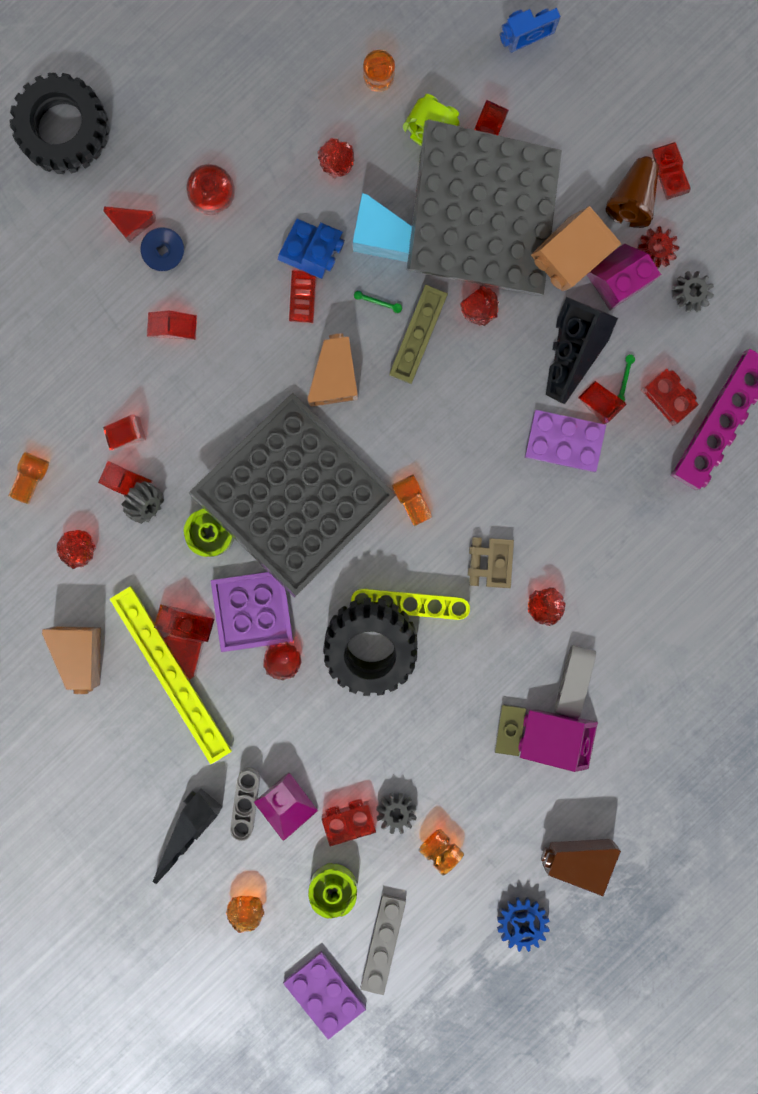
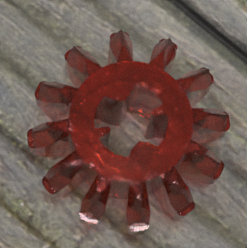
M658 226L655 232L651 228L648 229L647 236L642 235L640 237V241L643 244L637 246V249L648 253L657 269L660 268L661 263L665 267L669 266V260L674 261L677 258L674 252L680 248L678 245L673 244L678 239L677 236L669 237L671 229H668L663 234L661 226ZM656 243L657 246L659 244L662 246L663 249L661 251H655L654 246Z

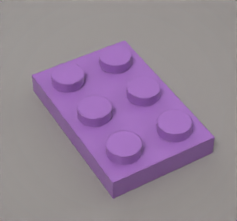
M534 410L524 458L597 472L606 425Z
M322 951L283 981L285 987L328 1040L366 1010V1006Z

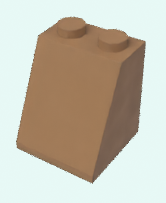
M588 206L568 217L531 256L534 258L536 266L545 271L551 278L552 284L561 291H565L577 284L612 253L621 242L594 210Z
M343 333L329 335V339L323 342L308 395L310 407L358 400L349 336L344 337Z
M53 626L42 630L43 638L66 690H73V694H88V692L93 691L94 688L100 685L101 627Z

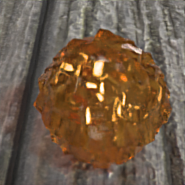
M238 896L232 898V901L227 905L226 911L227 919L232 928L238 933L253 931L259 926L264 916L263 904L259 897Z

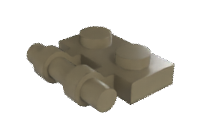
M472 537V547H469L471 566L468 568L467 576H470L469 585L479 586V577H486V587L511 588L514 540L489 538V547L481 548L482 538ZM481 555H488L487 570L480 569Z

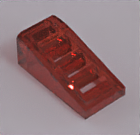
M292 270L289 322L313 323L316 276L304 271ZM297 279L311 280L310 284H298ZM296 289L310 290V295L296 294ZM296 300H309V305L295 304ZM295 309L309 310V315L295 314Z

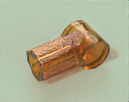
M25 452L18 463V474L8 496L29 504L38 482L44 478L47 472L49 461Z
M414 474L392 484L393 490L399 502L404 505L413 526L432 518Z

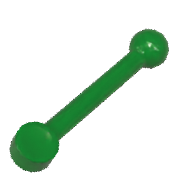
M361 291L354 293L356 300L363 299L390 308L396 314L402 311L401 304L393 305L364 295Z
M631 354L625 358L627 364L620 393L616 397V402L619 404L625 402L624 393L631 364L635 362V357Z

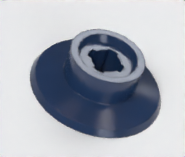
M156 228L148 232L143 238L140 247L141 256L150 268L157 271H168L175 268L181 262L184 255V244L181 237L172 229ZM166 246L168 252L160 255L158 249Z

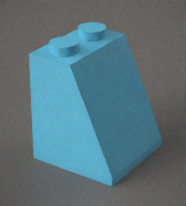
M362 193L353 238V252L408 262L412 226L369 195Z

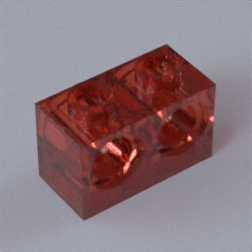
M666 368L644 386L641 391L667 421L674 426L699 404L695 401L697 399L696 395L689 388L685 389L679 383L681 379L677 373ZM660 380L667 382L669 386L667 393L659 390L658 383ZM677 398L683 400L685 404L683 411H678L674 406Z
M357 799L349 802L348 807L340 809L339 806H334L325 810L326 813L322 814L321 819L330 847L376 833V825L368 800L363 802L362 799ZM362 812L367 816V819L362 823H358L353 819L354 814ZM334 819H339L343 822L344 826L339 830H335L330 826V822Z

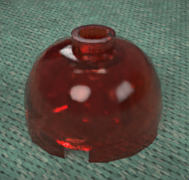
M205 164L191 172L187 179L186 193L189 202L197 211L203 214L216 215L230 207L235 196V186L232 177L225 169L214 164Z

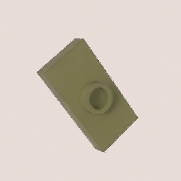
M501 705L495 753L519 756V743L522 738L526 708Z

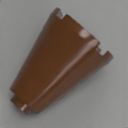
M644 156L636 159L607 201L606 213L614 221L622 224L624 220L629 222V227L644 228L651 224L654 217L659 166L653 158Z

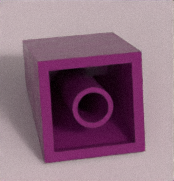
M623 244L610 253L587 276L608 309L612 310L652 284L661 276V273L648 253L628 244Z
M529 710V714H526L524 718L525 734L519 743L520 758L572 772L589 769L598 722L541 710Z

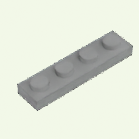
M382 894L360 990L384 995L406 899Z

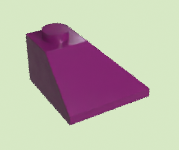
M290 772L254 801L282 841L286 840L318 811Z

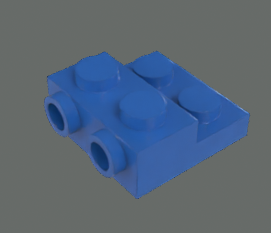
M555 8L551 11L544 9L538 12L535 18L530 9L524 12L522 10L513 12L509 15L507 22L502 25L503 32L499 34L503 46H508L510 53L555 34L561 18L558 9Z
M296 219L278 254L277 260L323 279L326 271L331 272L336 258L333 256L335 252L340 253L345 240L341 239L343 232L321 222L316 227Z

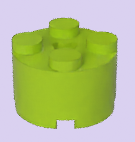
M425 94L423 98H419L403 124V130L406 133L408 129L412 133L410 138L422 146L424 123L426 120L429 119L459 126V112L451 106L446 107L439 103L433 95Z
M204 508L192 513L184 525L185 541L189 549L197 555L203 557L221 555L234 542V538ZM214 527L213 532L215 536L207 539V533L204 532L205 528Z
M328 863L317 869L311 877L308 890L312 909L318 915L328 919L347 915L353 909L357 900V881L353 873L345 866ZM329 888H337V893L329 894Z

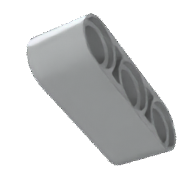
M574 645L570 647L555 703V713L579 719L593 671L596 651Z
M252 767L243 769L236 783L230 832L232 837L238 841H245L251 836L255 823L257 806L254 801L258 799L260 774ZM246 774L252 775L255 783L248 786L243 782L242 777ZM246 798L251 801L252 807L243 809L240 807L239 801ZM238 823H245L249 830L246 833H240L237 831L236 825Z

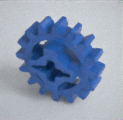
M517 897L516 904L514 905L508 901L509 908L507 910L504 908L500 909L504 916L497 917L498 923L502 924L497 927L498 933H503L501 940L503 942L508 940V947L510 949L516 945L518 952L522 950V946H525L528 952L531 950L530 945L534 944L535 947L539 948L538 940L546 941L543 932L550 931L549 927L544 925L550 922L548 916H543L546 913L544 907L538 909L539 903L535 901L533 904H530L528 897L522 903L519 897ZM536 915L539 919L538 928L533 923ZM508 921L513 925L511 934L507 928ZM527 921L528 926H521L520 928L518 922L525 923Z

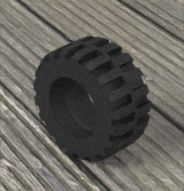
M56 72L48 73V78L45 79L41 75L35 77L36 82L30 85L27 82L23 86L25 89L23 94L17 93L14 99L17 105L11 106L10 114L13 116V119L9 121L10 128L14 131L12 136L15 142L31 162L36 166L39 165L45 171L51 172L54 170L57 174H65V170H69L72 174L78 172L77 167L83 166L86 169L91 165L88 161L92 158L97 160L101 155L99 153L100 147L105 148L107 144L105 135H109V126L107 125L108 116L103 108V104L90 86H86L84 81L78 77L73 79L70 74L62 73L61 77H58ZM60 104L75 106L82 116L81 126L77 134L71 140L62 144L45 142L39 134V123L44 113L51 107Z
M364 598L363 603L355 600L350 602L349 608L343 606L338 610V616L333 615L324 640V663L329 668L328 673L332 679L338 678L337 684L342 688L348 686L349 692L357 694V691L363 692V696H370V693H377V696L385 695V690L389 689L390 692L398 689V683L403 685L408 680V674L413 673L415 662L417 661L418 647L415 626L413 622L409 621V616L405 611L398 612L399 606L391 603L389 606L385 604L386 600L378 599V602H371V598ZM376 632L388 638L392 642L394 650L383 660L367 662L357 658L350 652L348 642L360 633Z

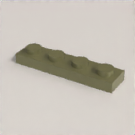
M425 284L389 376L412 384L448 293Z

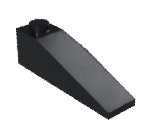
M566 297L556 323V328L559 331L557 342L553 343L552 350L555 351L554 363L549 369L546 388L547 396L562 404H566L608 343L618 320L617 317Z
M202 788L197 793L192 790L183 801L186 805L180 814L152 881L155 884L173 867L179 856L189 849L195 841L194 839L197 840L222 809V806Z

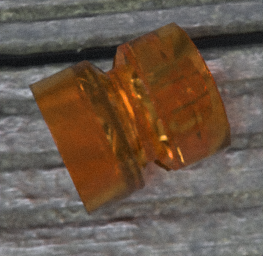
M374 50L364 59V82L369 89L376 92L385 91L390 88L395 76L394 59L386 51Z
M438 829L423 842L418 851L427 861L432 860L433 867L443 876L460 862L464 852L456 844H450V838L442 829Z

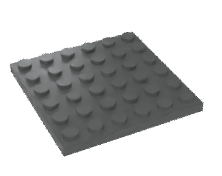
M426 120L424 123L407 270L539 296L544 295L547 273L536 266L531 254L552 234L562 150L434 120Z
M294 393L288 396L189 491V494L294 598L396 496Z

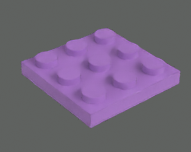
M269 572L210 580L221 652L293 642L286 589Z

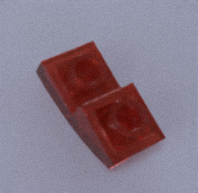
M676 142L652 149L653 159L659 166L658 177L666 200L690 193L691 187L683 170L684 162Z

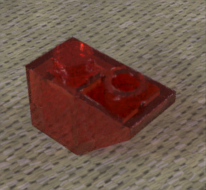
M160 604L154 628L170 635L208 642L215 619Z

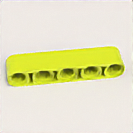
M364 588L356 590L351 597L352 602L355 601L357 594L365 593L371 598V602H378V599L382 596L389 595L392 597L393 603L399 606L398 612L405 611L409 616L462 620L470 612L469 603L461 597ZM408 597L415 598L417 601V606L412 611L406 610L403 606L405 599ZM434 599L439 600L441 603V608L436 613L428 610V603ZM456 602H463L465 605V610L460 615H455L452 612V606Z

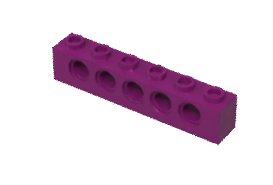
M752 349L743 352L670 475L694 490H700L701 487L705 488L712 478L710 472L714 466L718 467L724 458L723 450L726 445L730 446L735 440L737 434L734 432L738 425L742 426L749 416L747 410L750 405H754L758 401L757 352ZM746 373L751 374L754 378L752 386L745 383L744 377ZM734 394L739 395L742 400L739 407L732 403V396ZM721 415H725L729 419L727 428L722 427L719 422ZM710 435L714 436L717 440V445L714 449L710 448L707 444V439ZM697 456L702 457L705 462L701 470L696 468L694 464Z

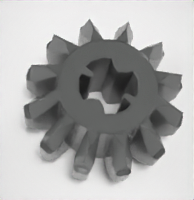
M687 271L684 277L679 276L676 279L679 285L672 287L673 291L678 292L672 296L673 300L680 299L681 301L677 307L681 308L686 305L685 310L689 313L693 308L696 312H699L702 306H709L710 303L707 299L714 297V294L708 291L714 287V284L705 283L709 277L706 275L700 279V271H696L693 276L690 271ZM694 287L697 291L694 296H691L689 293Z
M146 481L142 483L137 482L134 488H129V493L124 495L126 500L121 504L124 508L123 512L131 520L140 524L145 521L149 522L151 517H156L157 511L162 509L160 505L164 502L162 498L163 493L151 483Z
M389 793L390 801L383 797L381 802L384 806H377L376 811L382 814L376 816L377 821H384L381 825L383 830L390 825V834H394L395 828H399V833L403 834L404 825L408 829L412 828V824L408 820L416 821L417 816L412 814L417 810L416 806H409L412 802L410 797L402 801L403 793H399L398 799H394V794ZM395 808H399L402 816L398 815V818H393L391 811L395 812Z

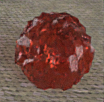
M330 138L319 148L317 153L323 172L335 179L336 177H343L352 170L354 165L352 145L347 142H339V139Z
M482 285L479 287L480 289L474 291L460 303L464 318L479 326H485L493 319H496L499 309L496 293Z
M81 530L64 533L59 542H57L56 547L58 557L72 569L88 565V562L93 559V552L96 550L91 535Z
M551 587L541 591L535 590L529 597L528 613L539 624H545L546 626L556 624L561 620L565 611L566 603L563 601V595Z
M288 642L270 645L268 650L265 651L263 668L266 670V675L282 681L295 677L302 663L300 653L296 651L297 648Z

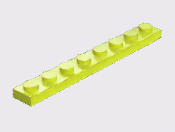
M130 586L110 598L111 603L209 763L213 764L231 753L232 749L133 587Z

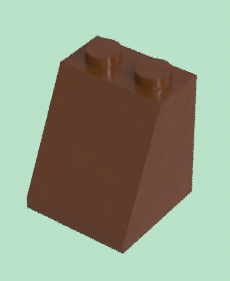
M611 839L551 842L549 848L545 847L541 861L548 876L604 896L621 850Z

